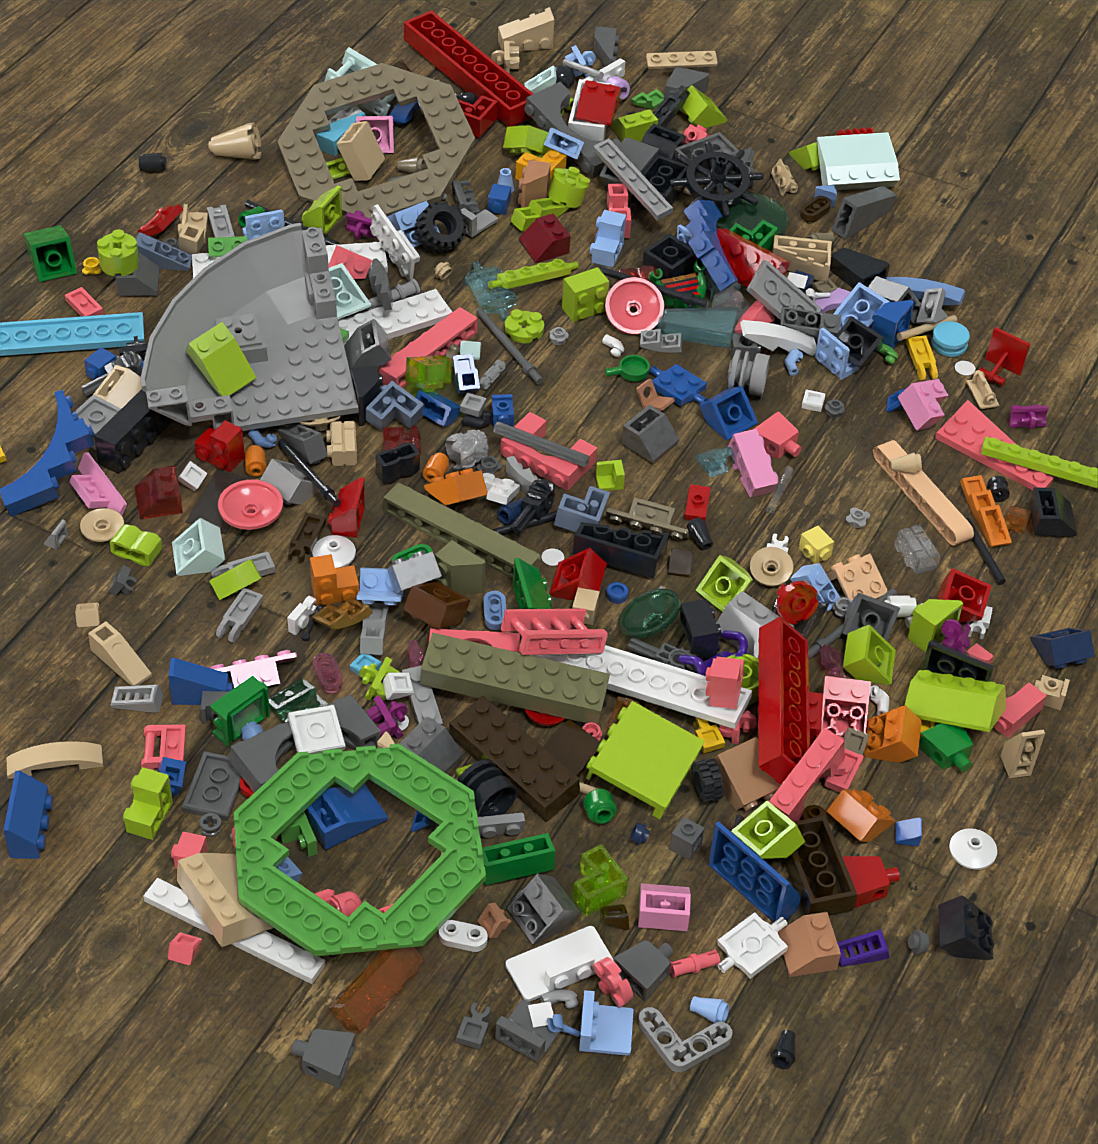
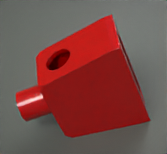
M878 856L843 857L857 892L854 908L885 898L888 894L890 883L899 882L900 880L897 867L885 869L881 858Z

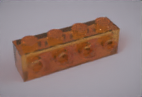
M415 947L382 950L329 1008L346 1030L360 1031L365 1029L370 1024V1019L377 1012L385 1008L388 999L398 993L403 987L402 984L418 971V966L424 959Z

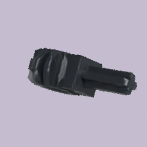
M537 479L529 486L528 492L521 500L522 512L511 525V530L515 534L522 533L532 518L540 520L552 508L556 495L553 483L544 479Z

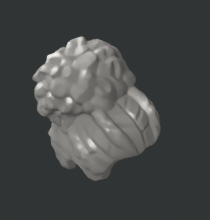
M468 430L465 434L457 433L446 439L445 446L449 459L457 463V465L452 467L454 470L470 469L475 463L488 456V439L484 432Z

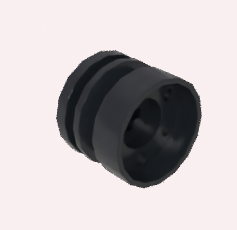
M489 759L480 760L472 764L457 779V781L474 791L477 817L503 815L517 798L518 791L507 777L503 776L501 770Z

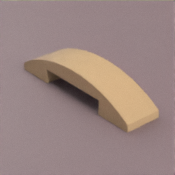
M88 742L42 744L23 749L6 757L8 779L14 778L15 771H22L32 776V770L79 764V769L103 767L102 746Z

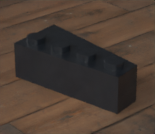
M581 522L574 536L572 555L591 548L609 566L654 579L667 552L670 533L662 532L661 535H653L651 531L647 530L637 533L629 532V528L624 527L613 530L607 525Z

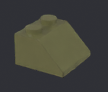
M453 540L435 554V559L442 575L436 581L460 594L482 593L485 590L486 561Z

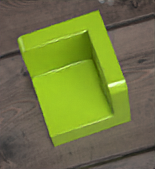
M621 460L596 463L595 477L598 489L604 491L624 489L625 473Z

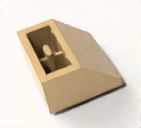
M115 365L93 395L122 409L142 389L141 377L128 368Z

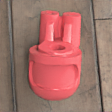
M326 889L314 893L347 917L362 904L360 897L351 891L334 895V890Z

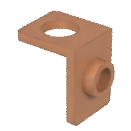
M652 379L646 380L637 387L643 409L650 404L659 411H662L675 401L674 398L657 396ZM648 386L650 388V395L645 398L644 389Z

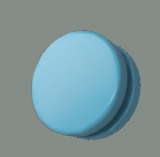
M953 321L941 322L934 328L931 345L937 353L943 356L957 357L967 350L970 334L967 328L960 323Z

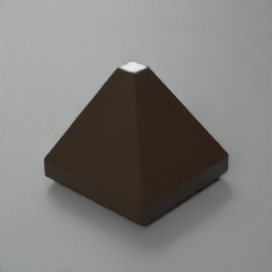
M624 904L601 907V913L605 922L623 930H629V915Z

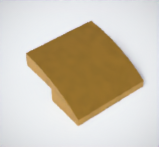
M349 598L338 607L330 604L326 605L313 615L312 618L314 621L330 629H340L362 621L373 614L368 605Z

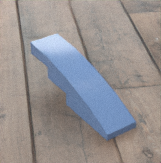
M909 277L886 278L887 280L908 286L918 300H923L925 289L943 288L946 291L943 305H961L965 295L964 289L936 281Z

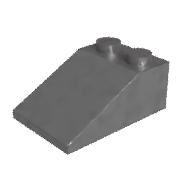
M718 132L675 148L673 160L679 162L677 160V155L679 154L693 160L698 155L706 153V142L712 144L714 152H723L734 156L739 150ZM710 165L703 166L704 168L711 171ZM698 172L694 173L695 178L705 177Z

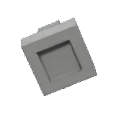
M467 393L460 405V412L464 416L473 415L476 418L481 417L486 405V398Z

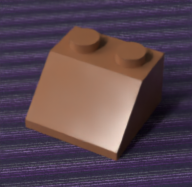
M827 912L803 915L777 932L780 939L788 946L787 951L783 954V959L789 977L837 970L841 953Z

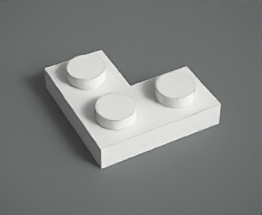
M483 473L488 491L486 499L506 505L519 493L520 485L514 483L513 480L495 478L493 474Z

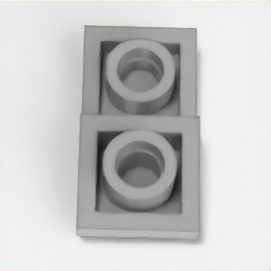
M661 329L641 331L640 346L658 352H682V334L662 335Z
M515 456L506 458V473L514 483L519 484L520 490L526 494L532 482L538 479L537 476H533L530 468L523 470L522 464L517 462Z

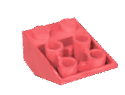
M825 676L822 684L823 709L821 732L826 728L835 735H840L844 738L846 729L849 727L866 733L870 681Z

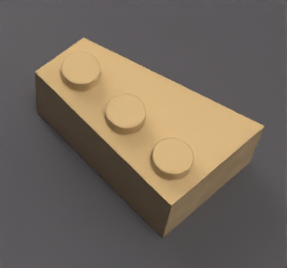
M550 7L545 9V12L537 15L533 13L524 20L520 21L517 19L499 26L498 43L501 51H504V41H509V46H519V52L553 49L554 17Z
M774 236L772 253L790 262L788 271L795 272L799 270L813 275L815 280L828 282L832 241Z

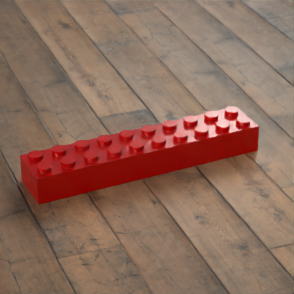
M432 10L404 22V40L466 92L475 93L478 99L483 95L498 101L497 118L506 126L512 127L531 118L524 109L526 98L533 95V93Z

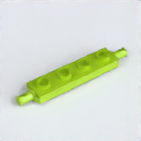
M555 259L552 262L538 263L535 266L507 270L504 273L497 274V279L489 281L488 286L491 289L498 287L510 289L570 275L571 270L579 268V264L576 261L565 263L563 260Z

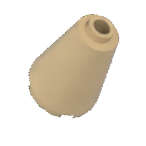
M253 122L216 135L209 141V150L215 156L252 160L260 159L261 152H258V147H261L259 130L257 126L253 127L255 125Z

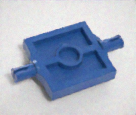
M675 364L666 371H661L655 366L651 367L649 373L656 376L652 380L655 390L665 397L674 398V402L679 406L694 400L699 404L708 400L700 395L706 389L707 383L681 366Z

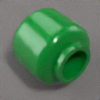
M595 789L584 798V809L588 818L593 823H607L616 815L617 807L612 794L608 790Z

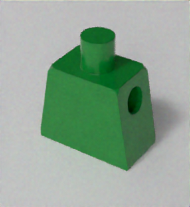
M941 723L921 732L919 749L941 769H947L956 765L961 772H965L971 768L972 762L968 758L971 755L973 743L964 727Z

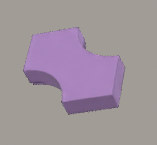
M838 287L830 293V297L815 298V303L822 308L820 312L825 313L826 311L837 309L851 292Z

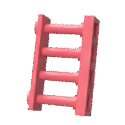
M505 609L501 626L502 632L518 631L522 636L519 648L522 655L603 653L608 635L604 629H588L583 624L586 609Z

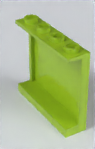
M632 701L628 708L623 707L617 717L620 720L618 724L613 723L607 733L610 736L608 740L603 739L597 749V752H599L598 756L591 757L586 767L589 769L586 779L590 780L593 773L655 807L652 816L661 819L689 772L692 763L699 755L705 741Z

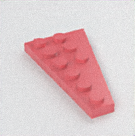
M969 400L936 433L935 439L1032 491L1034 487L1048 488L1052 484L1053 477L1047 473L981 454L985 437L997 438L1009 444L1016 443Z

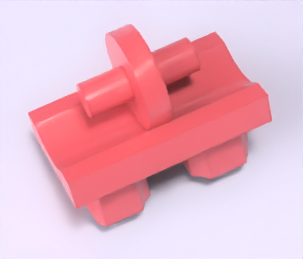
M745 711L735 729L720 725L719 731L722 737L732 738V744H739L740 728L743 729V732L748 733L750 729L756 727L757 718L751 715L750 711Z

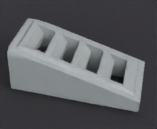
M158 685L115 687L110 706L117 709L160 712L163 692Z

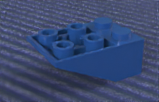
M365 784L354 794L344 787L328 788L304 811L312 831L325 850L388 820V816Z

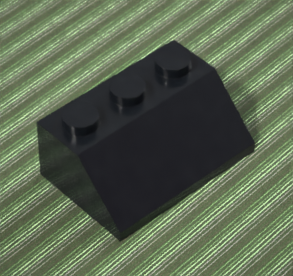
M930 640L922 671L929 670L933 673L951 674L956 677L993 682L998 665L937 640Z

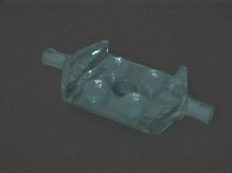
M478 260L476 262L473 261L472 266L474 270L469 271L465 276V286L469 285L479 304V308H482L486 313H498L502 321H505L509 316L507 310L516 305L517 296L512 288L498 287L491 289L487 286L489 281L497 279V274L503 273L501 268L495 265L482 267Z

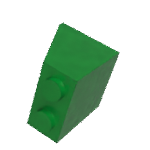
M61 225L23 233L27 252L39 282L77 274L70 237Z

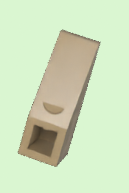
M105 621L88 633L91 651L128 684L139 686L152 676V673L123 636L108 622Z

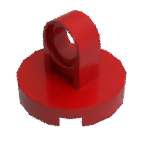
M795 581L788 586L782 583L776 592L779 595L776 606L777 612L787 623L797 624L796 621L801 619L806 621L813 615L819 601L816 599L818 591L809 582Z

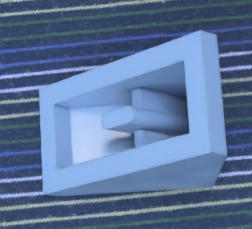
M550 128L544 142L545 146L574 159H578L584 144L583 141L554 128Z

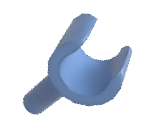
M554 1014L553 1018H547L548 1029L551 1033L562 1031L576 1037L580 1036V1031L563 1024L562 1015Z

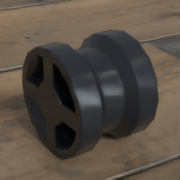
M995 476L988 480L987 488L991 490L994 502H1003L1009 498L1010 491L1005 477Z

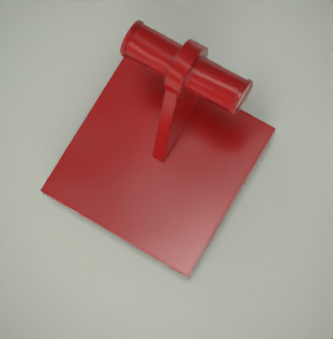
M995 327L985 359L996 364L991 372L983 367L979 370L984 372L988 382H994L1003 387L1006 379L998 376V374L1004 368L1020 376L1031 344Z

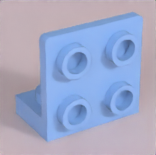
M283 210L246 216V227L242 228L243 236H247L248 241L285 227Z
M821 328L815 358L841 380L857 372L859 367L848 361L849 348L825 328Z
M360 568V591L357 594L356 600H362L364 604H375V601H384L385 605H397V602H401L404 592L396 594L387 569Z
M584 990L579 1051L630 1055L633 1009L599 1005V1002L594 1001L595 991Z

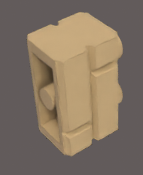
M331 422V430H326L327 443H331V445H327V457L332 458L333 466H343L344 464L346 466L356 465L355 422Z

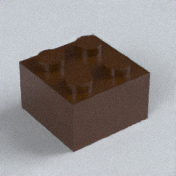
M434 580L412 586L404 610L410 613L414 619L423 620L428 623V626L432 629H443L463 622L470 599Z

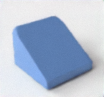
M816 186L814 198L816 196L828 197L831 200V207H835L837 198L835 186Z

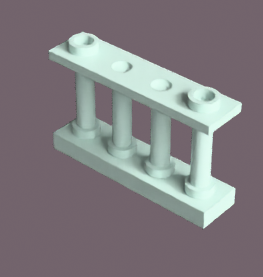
M349 47L343 57V66L337 72L329 68L325 81L343 76L349 69L358 71L377 64ZM391 94L385 96L383 100L376 99L360 105L378 116H387L390 108L389 103L396 96Z

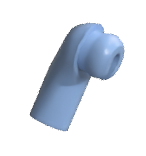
M798 349L791 350L784 360L787 370L792 376L799 372L796 362H800L799 358L803 359V353Z

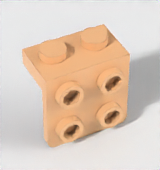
M857 554L847 559L848 564L837 563L830 567V572L826 573L830 581L838 579L846 598H849L851 601L859 592L873 598H878L887 592V588L871 554L863 557Z

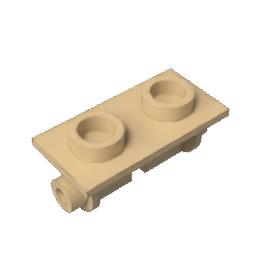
M779 159L771 172L782 196H784L786 191L796 193L798 185L792 179L789 167L783 164L782 159Z
M980 370L975 371L973 379L966 380V383L979 408L998 407L999 403L996 395L992 392L984 372Z

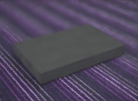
M204 751L182 805V812L200 816L215 813L221 820L229 821L240 792V779L242 778L231 764L230 756Z

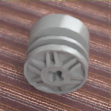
M736 349L729 365L727 376L728 389L735 387L736 383H739V386L743 388L745 385H749V395L762 397L770 355L757 353L754 361H750L749 351H746L744 360H742L741 350Z

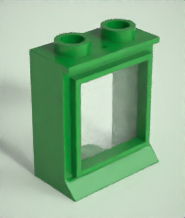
M252 675L210 705V709L218 715L213 720V724L217 727L212 731L213 735L229 749L231 741L236 740L242 735L240 731L246 724L250 722L258 724L266 716L270 718L269 689L267 685Z

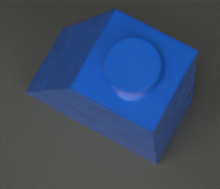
M171 658L168 677L172 705H201L202 691H231L233 689V683H229L228 673L177 658Z

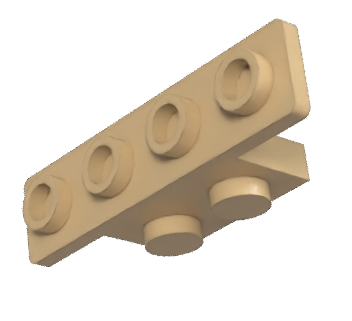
M715 51L646 54L648 69H662V72H673L676 66L697 71V67H714L718 63Z

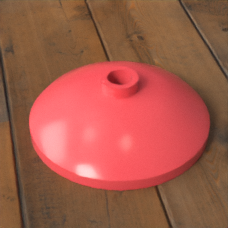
M626 278L617 282L608 292L605 311L609 321L616 329L626 334L640 335L641 331L652 330L660 322L664 311V301L660 291L651 282L642 278ZM635 308L637 312L632 313L630 309Z
M261 480L236 482L227 487L218 500V510L222 519L233 527L246 530L268 526L280 516L283 509V499L278 489L270 483Z

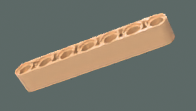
M895 440L874 447L873 454L875 460L950 545L955 546L974 537V531L970 523L922 470L917 471V473L891 470V459L907 455Z

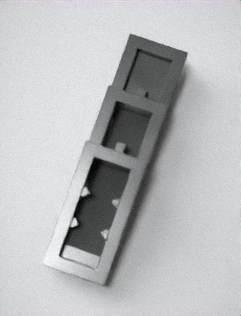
M375 258L372 261L369 274L373 294H377L378 301L383 303L384 311L392 310L393 297L388 275L381 262Z

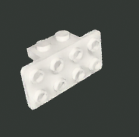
M374 205L373 213L371 214V232L373 236L378 238L381 247L384 250L386 249L391 261L398 266L400 274L409 281L413 278L414 265L420 261V256L401 230L396 231L379 205Z
M588 926L506 961V968L523 999L530 1002L540 998V995L555 989H561L596 974L592 967L594 963L605 957H609L612 960L613 958L593 926Z

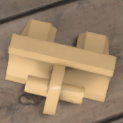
M504 41V51H494L491 59L498 65L504 63V70L508 73L509 69H519V46H509V41Z

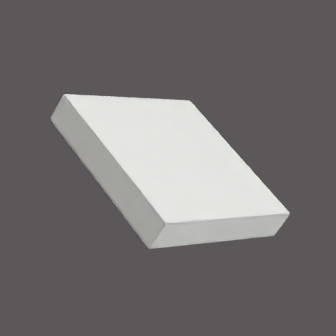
M334 705L288 713L297 753L308 751V754L323 753L322 750L345 749V742Z

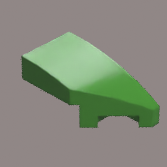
M657 89L647 95L642 92L633 97L631 103L644 108L657 109L664 100V94Z

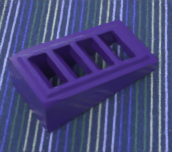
M881 930L837 942L841 953L839 959L841 967L890 958ZM872 944H877L878 949L874 950ZM867 945L869 951L865 952L863 946ZM853 947H858L860 954L855 955ZM848 948L851 957L846 958L843 949Z

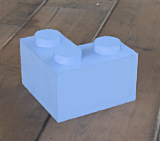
M604 210L602 216L597 218L596 228L599 229L595 236V243L591 244L589 252L592 254V263L614 267L624 245L625 214Z

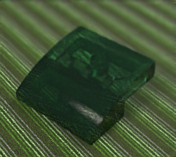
M303 678L269 696V708L282 724L289 721L288 713L323 707L328 704L316 694L315 687Z

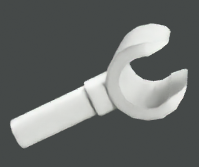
M811 288L806 290V295L814 302L815 298L830 297V293H815Z

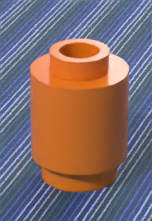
M252 445L247 448L244 454L245 469L251 476H260L264 474L267 468L266 454L262 447Z
M435 453L430 457L422 472L428 482L432 483V478L445 475L449 467L448 457L443 453Z

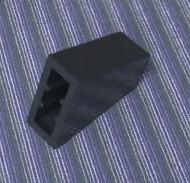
M845 247L831 254L830 271L853 289L859 282L868 287L876 276L886 279L888 276L890 264L886 261Z

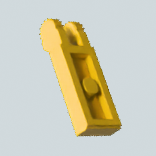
M914 336L907 338L906 344L915 369H917L919 379L925 380V368H929V374L932 379H937L936 360L927 337Z

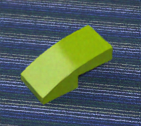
M251 558L209 581L219 600L262 577Z

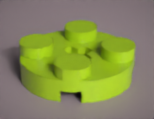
M513 310L511 315L505 320L506 335L508 333L510 339L518 343H531L532 339L541 338L544 333L542 315L538 312Z

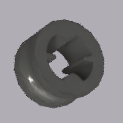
M208 813L200 819V831L203 835L212 837L220 833L222 828L221 819L217 814ZM213 822L214 827H208V823Z

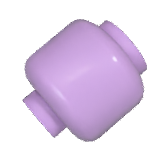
M618 76L608 78L605 83L621 87L620 101L625 100L630 92L629 83Z

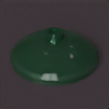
M663 588L650 590L639 595L627 604L619 617L621 631L630 638L638 639L652 637L661 633L677 618L681 606L680 598L674 591Z

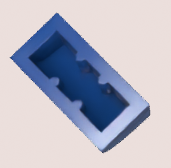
M419 390L416 398L424 403L423 415L442 426L452 424L461 413L460 405L433 390Z

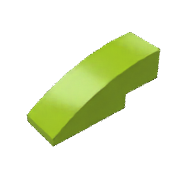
M550 198L531 200L529 207L514 209L510 222L519 230L526 231L536 218L553 213L556 217H559L569 207H566L564 202L560 201V204Z

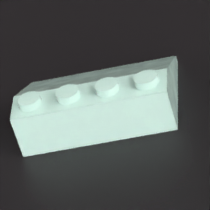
M888 132L817 137L822 186L834 185L836 190L878 188L881 186L893 187L900 180L898 162Z
M343 263L329 268L336 299L338 319L371 307V303Z

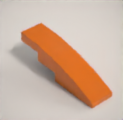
M982 475L962 478L960 483L966 500L990 547L1011 544L1012 541L1000 506L995 505L991 490L986 489Z

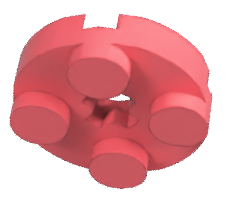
M605 957L592 965L593 970L601 980L598 982L599 988L604 995H611L618 1008H621L633 999V992L628 980H622L618 974L621 972V969L611 958Z

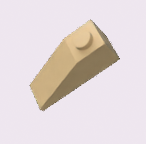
M1044 730L1023 732L1004 743L1000 757L1009 778L1032 774L1045 735Z

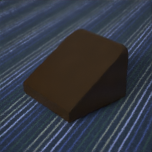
M672 548L668 574L689 577L693 552Z

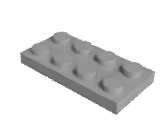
M767 260L760 263L747 288V291L780 320L782 307L820 312L822 309Z

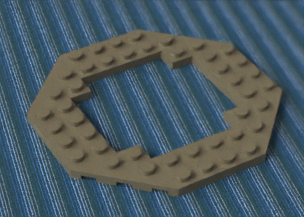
M384 63L313 85L278 139L279 148L300 200L314 202L323 193L336 186H341L342 214L346 215L348 212L353 214L358 210L363 212L364 217L367 218L371 217L373 206L377 204L387 217L424 201H427L428 205L441 201L446 188L454 180L458 168L463 165L467 158L468 151L476 143L473 132L450 84ZM391 94H395L400 106L418 101L439 149L423 155L427 169L361 191H357L352 178L334 184L314 135L331 129L326 115Z

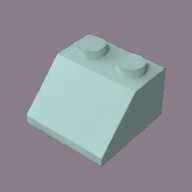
M199 518L172 542L176 574L179 576L211 572L212 569L225 560L220 528L202 518Z

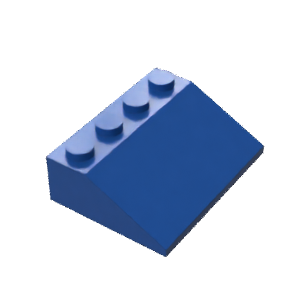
M718 821L714 827L708 865L773 923L780 917L787 920L798 911L801 896L786 879Z

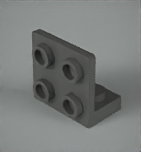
M522 999L508 1019L503 1016L499 1018L496 1023L495 1039L540 1063L560 1032L551 1033L548 1025L533 1027L528 1005L533 1004Z

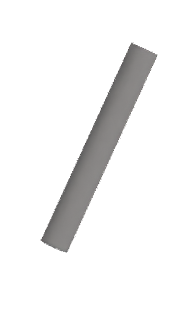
M568 59L563 60V65L599 79H602L604 73Z

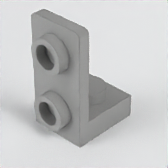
M465 208L461 209L462 212L460 214L465 217L463 222L467 223V227L464 230H466V234L471 238L498 221V217L488 210H483L475 215Z

